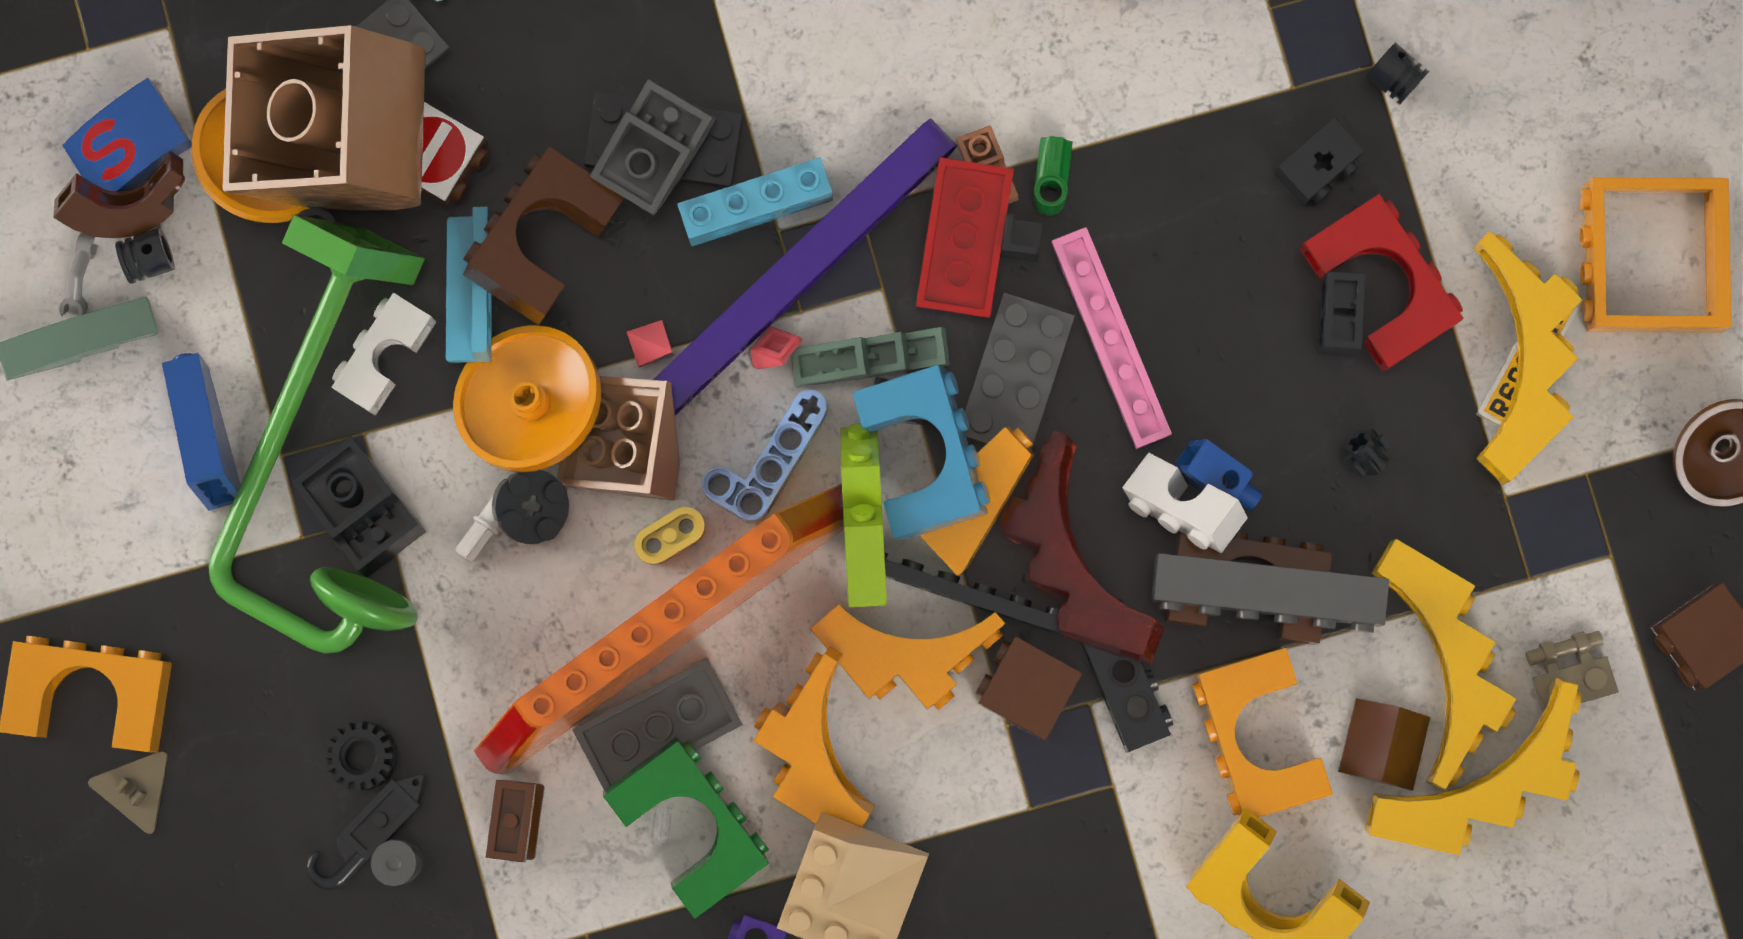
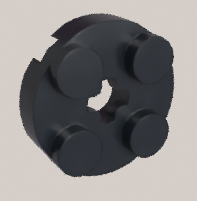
M543 470L511 474L507 479H503L498 484L494 492L492 513L495 521L498 522L499 527L507 537L517 542L539 544L544 541H550L558 535L568 517L569 499L567 489L554 475ZM531 496H536V503L540 504L539 510L533 512L532 516L527 517V510L521 508L522 502L529 501Z

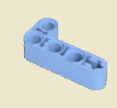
M815 390L800 392L795 397L746 480L728 469L722 467L713 468L704 475L702 480V489L706 497L714 504L745 522L758 523L763 521L826 419L828 412L824 396ZM815 400L817 401L816 405L819 413L817 415L815 413L809 414L805 425L811 429L809 432H806L800 424L791 422V420L795 417L800 423L804 416V408L801 405L803 403L810 404ZM789 431L797 432L802 438L800 446L794 450L784 449L780 443L782 436ZM774 463L782 468V475L778 481L769 483L762 479L761 471L765 465ZM718 476H723L730 481L728 492L720 496L712 494L710 492L711 481ZM748 496H758L762 499V509L755 515L745 514L742 511L743 500Z

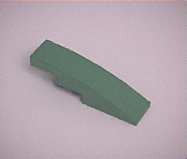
M146 296L69 318L0 342V363L6 381L77 363L83 357L118 349L120 344L155 336L158 333V329Z
M943 327L910 333L897 332L869 338L857 337L796 348L791 354L795 387L913 372L935 365H950L946 331Z

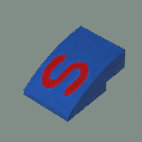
M146 78L94 115L62 146L82 177L103 189L126 191L134 189L145 182L170 152L178 156L191 148L192 142L156 85L149 78Z

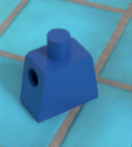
M1207 439L1190 440L1174 464L1180 470L1185 482L1202 492L1207 484H1210L1238 499L1241 506L1249 511L1258 504L1263 492L1248 483L1253 476V472ZM1223 475L1226 477L1225 485L1222 483Z

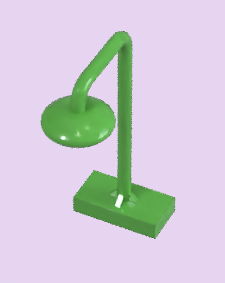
M294 215L282 244L329 267L332 275L213 547L208 568L210 582L217 595L225 602L309 649L329 654L341 652L352 645L364 627L382 631H393L413 626L418 619V611L415 605L400 593L373 579L343 569L321 567L314 570L311 574V586L322 603L342 617V621L336 629L325 631L240 585L232 575L231 566L353 283L363 279L414 285L425 258L364 227Z

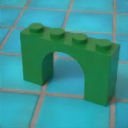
M675 737L603 791V797L625 827L629 826L660 802L673 797L695 799L712 812L717 824L716 838L712 848L701 860L671 881L672 890L695 919L767 866L769 862L764 854L769 851V848L757 832L750 836L742 823L747 819L733 801L727 805L719 793L724 788L711 771L705 775L700 769L697 762L702 758L689 741L682 744Z

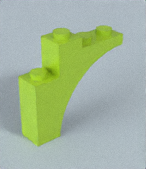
M856 423L849 427H840L849 607L886 606L887 593L878 430L870 432L862 429L861 423Z

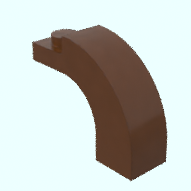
M170 152L142 185L126 191L103 189L76 173L55 198L53 218L75 231L100 238H125L147 232L160 225L174 212V195L180 190L185 181L183 159Z

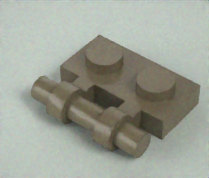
M1584 631L1572 634L1571 639L1554 644L1552 641L1540 643L1539 648L1526 652V658L1530 666L1543 663L1546 674L1532 677L1542 713L1547 707L1556 678L1578 684L1577 691L1581 692L1582 695L1581 703L1619 693L1608 656L1593 660L1590 653L1591 648L1604 644L1600 631L1585 634ZM1575 653L1579 664L1560 669L1558 658Z

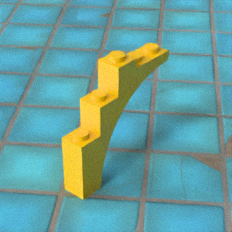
M1489 231L1473 249L1492 270L1506 295L1516 328L1518 365L1516 384L1508 411L1495 436L1476 459L1498 481L1505 485L1511 482L1574 418L1568 411L1570 409L1569 404L1557 393L1551 395L1547 390L1578 359L1572 353L1575 350L1573 345L1562 335L1558 334L1555 336L1551 331L1582 299L1577 295L1579 290L1575 284L1564 276L1560 278L1555 273L1543 283L1539 279L1541 274L1537 268L1526 260L1522 262L1512 253L1514 250L1513 246L1506 238L1500 234L1495 236Z
M1394 539L1388 544L1371 574L1376 578L1389 579V587L1417 615L1431 638L1439 659L1446 693L1445 728L1438 756L1426 782L1439 790H1446L1448 785L1454 787L1463 774L1465 768L1460 764L1467 752L1473 754L1480 745L1484 736L1480 733L1481 728L1489 732H1498L1500 727L1503 729L1507 728L1516 713V710L1512 708L1516 698L1477 675L1479 671L1485 673L1495 657V653L1491 650L1496 642L1456 619L1458 615L1464 617L1472 606L1475 597L1470 594L1475 585L1403 542Z
M1556 678L1547 707L1532 733L1509 758L1489 773L1461 787L1436 794L1395 796L1373 793L1365 831L1370 836L1460 855L1462 846L1467 847L1471 838L1472 825L1467 824L1469 818L1514 828L1516 819L1521 820L1525 810L1526 798L1521 796L1522 791L1568 801L1570 792H1575L1577 789L1580 773L1579 770L1575 769L1576 763L1569 758L1562 757L1563 751L1568 752L1571 747L1573 730L1569 729L1572 714L1576 715L1581 704L1582 695L1581 692L1577 691L1578 684Z

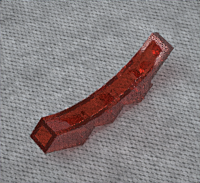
M1053 431L1050 441H1046L1042 447L1040 461L1042 463L1037 476L1034 475L1029 482L1027 489L1028 501L1013 497L1010 507H1006L1002 514L1001 533L1011 542L1040 550L1039 554H1035L1030 562L1029 580L1040 590L1069 598L1068 602H1064L1061 605L1057 617L1058 629L1067 638L1152 664L1164 627L1156 619L1127 607L1108 594L1094 579L1083 561L1071 530L1068 508L1069 473L1077 445L1067 434Z

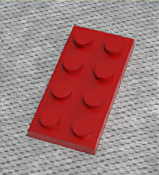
M939 157L917 295V307L990 318L1014 169Z

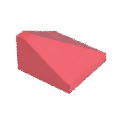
M662 320L627 331L638 367L674 356Z
M770 326L750 349L753 367L762 369L782 366L800 345L802 338Z

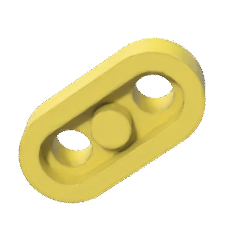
M680 507L638 533L634 542L637 556L643 562L650 565H658L697 543L703 537L705 532L704 518L696 509L691 507ZM684 520H690L694 525L693 530L688 534L680 531V524ZM653 539L661 542V549L657 553H651L647 548L648 543Z

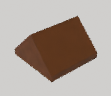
M1356 698L1338 772L1413 791L1431 717L1402 707Z

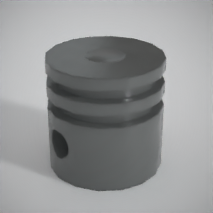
M397 839L386 841L379 845L372 854L370 864L372 873L378 881L384 885L398 886L415 880L422 871L424 861L422 852L417 845L408 840Z

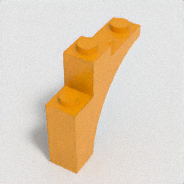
M838 604L813 625L810 630L827 650L831 646L843 654L839 662L840 666L868 699L876 695L881 700L897 686L893 679L899 676L927 710L933 705L937 710H940L955 697L951 690L957 684L947 673L953 669L959 674L975 660L970 655L980 645H983L987 650L1004 636L999 629L1005 623L995 612L979 624L957 634L932 639H909L892 636L870 628L855 619Z
M830 646L824 655L817 652L809 663L805 672L811 675L804 687L797 684L786 701V704L791 706V708L781 702H778L772 710L765 707L754 725L759 732L753 741L792 765L789 766L785 763L773 783L779 787L773 796L775 799L815 824L821 812L863 827L876 805L865 798L848 779L835 755L829 734L827 716L828 695L835 670L843 656L842 653Z

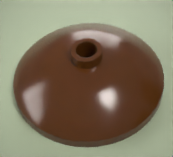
M1743 399L1723 400L1702 409L1686 423L1675 443L1673 466L1679 483L1694 499L1707 505L1722 507L1743 503ZM1725 439L1721 446L1716 447L1720 440Z

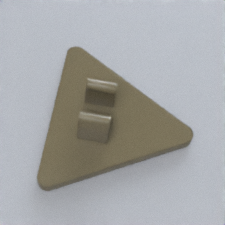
M160 751L89 779L88 785L145 833L152 834L156 830L168 753Z

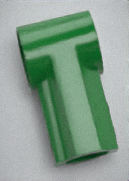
M1050 136L1040 138L1032 200L1035 209L1040 214L1046 216L1058 214L1064 208L1068 194L1067 186L1073 141L1066 140L1063 137ZM1046 188H1052L1059 193L1060 198L1054 202H1048L1041 197L1040 192Z

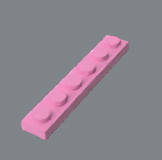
M1087 227L1052 240L1051 245L1135 449H1140L1172 435Z

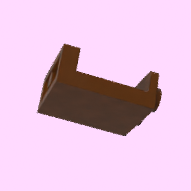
M496 780L485 858L523 863L526 860L535 859L545 789L543 784L514 780Z

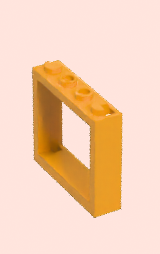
M1592 177L1584 184V188H1581L1579 208L1580 210H1585V225H1582L1580 228L1579 240L1581 248H1585L1586 262H1582L1580 268V281L1582 285H1586V299L1582 300L1581 312H1583V322H1587V332L1722 333L1732 327L1729 178ZM1604 192L1704 193L1706 316L1606 315Z

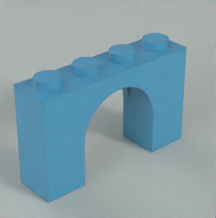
M940 365L852 392L862 429L874 432L908 420L923 419L935 425L944 439L946 460L938 478L924 489L883 502L893 538L902 541L988 514L986 504L990 503L989 492L985 482H979L975 467L980 466L978 454L973 444L968 445L964 432L969 430L968 420L963 408H957L954 397L955 394L959 393L958 385L953 373H947L946 368Z

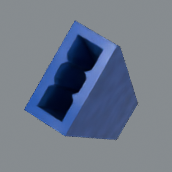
M199 353L177 355L173 360L163 362L162 367L187 485L207 510L210 511L233 504L241 484L209 367Z

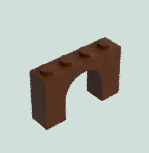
M550 146L542 157L535 153L524 170V173L529 175L522 186L515 182L503 200L509 204L502 215L495 211L483 229L488 233V236L482 244L475 241L463 258L468 263L463 273L465 277L538 325L565 285L534 265L524 256L516 239L517 222L530 212L553 210L564 214L599 237L624 199L621 195L590 178V173Z
M1182 532L1178 533L1175 555L1223 561L1252 559L1268 566L1330 572L1333 553L1323 552L1324 546L1320 544L1301 542L1300 548L1285 546L1286 539L1264 536L1263 542L1248 540V533L1237 532L1224 551L1219 553L1210 547L1206 550L1201 549L1189 540L1188 535ZM1183 605L1182 612L1167 611L1165 622L1203 628L1207 624L1208 615L1198 614V607ZM1298 618L1297 624L1280 623L1277 639L1317 645L1320 644L1322 628L1313 627L1312 619Z

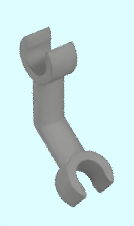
M80 233L77 238L76 254L67 278L66 298L59 305L61 316L68 311L69 303L77 307V316L87 312L88 305L82 297V286L90 259L95 257L98 245L93 244L94 236Z

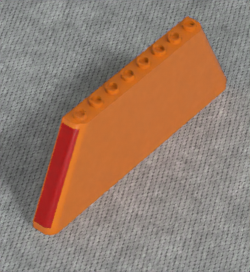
M842 484L774 513L516 700L474 749L475 754L485 768L495 774H506L513 771L843 531Z

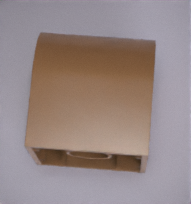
M352 25L228 37L223 191L283 204L334 210H397L419 206L421 204L425 49L408 41Z

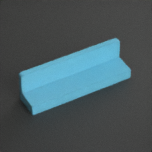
M473 207V216L449 217L447 219L446 360L449 363L492 362V294L463 275L468 265L463 260L464 256L475 241L482 244L488 236V233L483 230L492 217L488 207Z

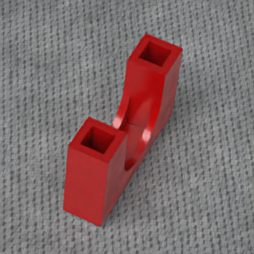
M1378 194L1304 242L1300 251L1320 280L1327 272H1333L1353 258L1364 254H1379L1388 257L1396 262L1404 271L1409 283V299L1406 308L1400 316L1362 341L1381 371L1385 372L1457 325L1464 318L1461 315L1463 308L1459 300L1453 293L1447 294L1439 281L1442 280L1438 269L1432 262L1426 263L1418 250L1421 249L1417 238L1411 231L1405 232L1397 219L1400 216L1396 207L1390 200L1384 201L1381 195Z

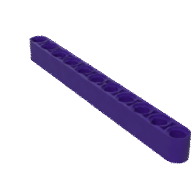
M930 118L924 122L653 379L671 382L675 416L938 167L939 157L948 158L958 145L933 119Z

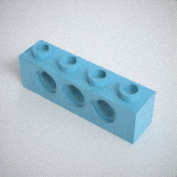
M821 157L677 203L690 244L695 246L833 201V195Z

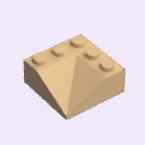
M821 812L777 929L803 939H897L929 853Z

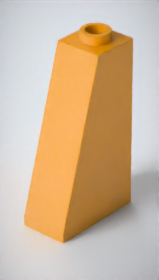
M1009 426L1004 427L977 453L980 466L975 467L979 482H985L990 496V503L986 504L988 514L920 535L957 576L963 574L968 569L1034 456V453L1029 448L1033 442L1019 427L1014 431Z

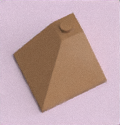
M599 376L601 402L596 421L581 445L560 461L557 480L563 483L565 487L643 498L674 500L680 460L671 382Z

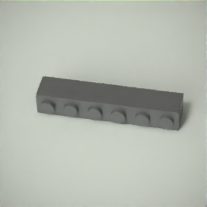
M1159 553L1155 557L1151 602H1160L1159 609L1182 612L1183 605L1198 607V614L1221 616V609L1236 611V618L1259 620V614L1275 615L1274 622L1297 624L1298 618L1312 619L1313 627L1335 629L1336 622L1351 624V631L1374 633V626L1380 627L1385 625L1389 579Z

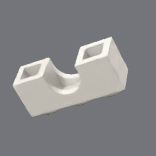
M395 293L389 299L384 298L379 303L373 315L376 320L369 331L364 329L358 335L353 344L355 352L348 362H341L332 377L335 382L331 388L375 416L396 385L381 374L378 367L380 354L385 348L397 344L403 345L417 353L436 324V321L430 315Z
M1148 453L1122 487L1130 500L1129 507L1142 517L1147 518L1148 515H1151L1158 519V522L1172 533L1176 534L1180 531L1188 535L1189 540L1201 549L1206 550L1210 547L1222 553L1248 518L1239 500L1207 484L1196 498L1190 501H1179L1181 495L1188 487L1180 470L1174 465Z

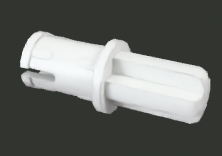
M493 496L479 516H473L474 523L456 547L455 551L470 562L477 558L492 535L497 536L499 533L497 531L499 527L498 522L495 521L492 513Z

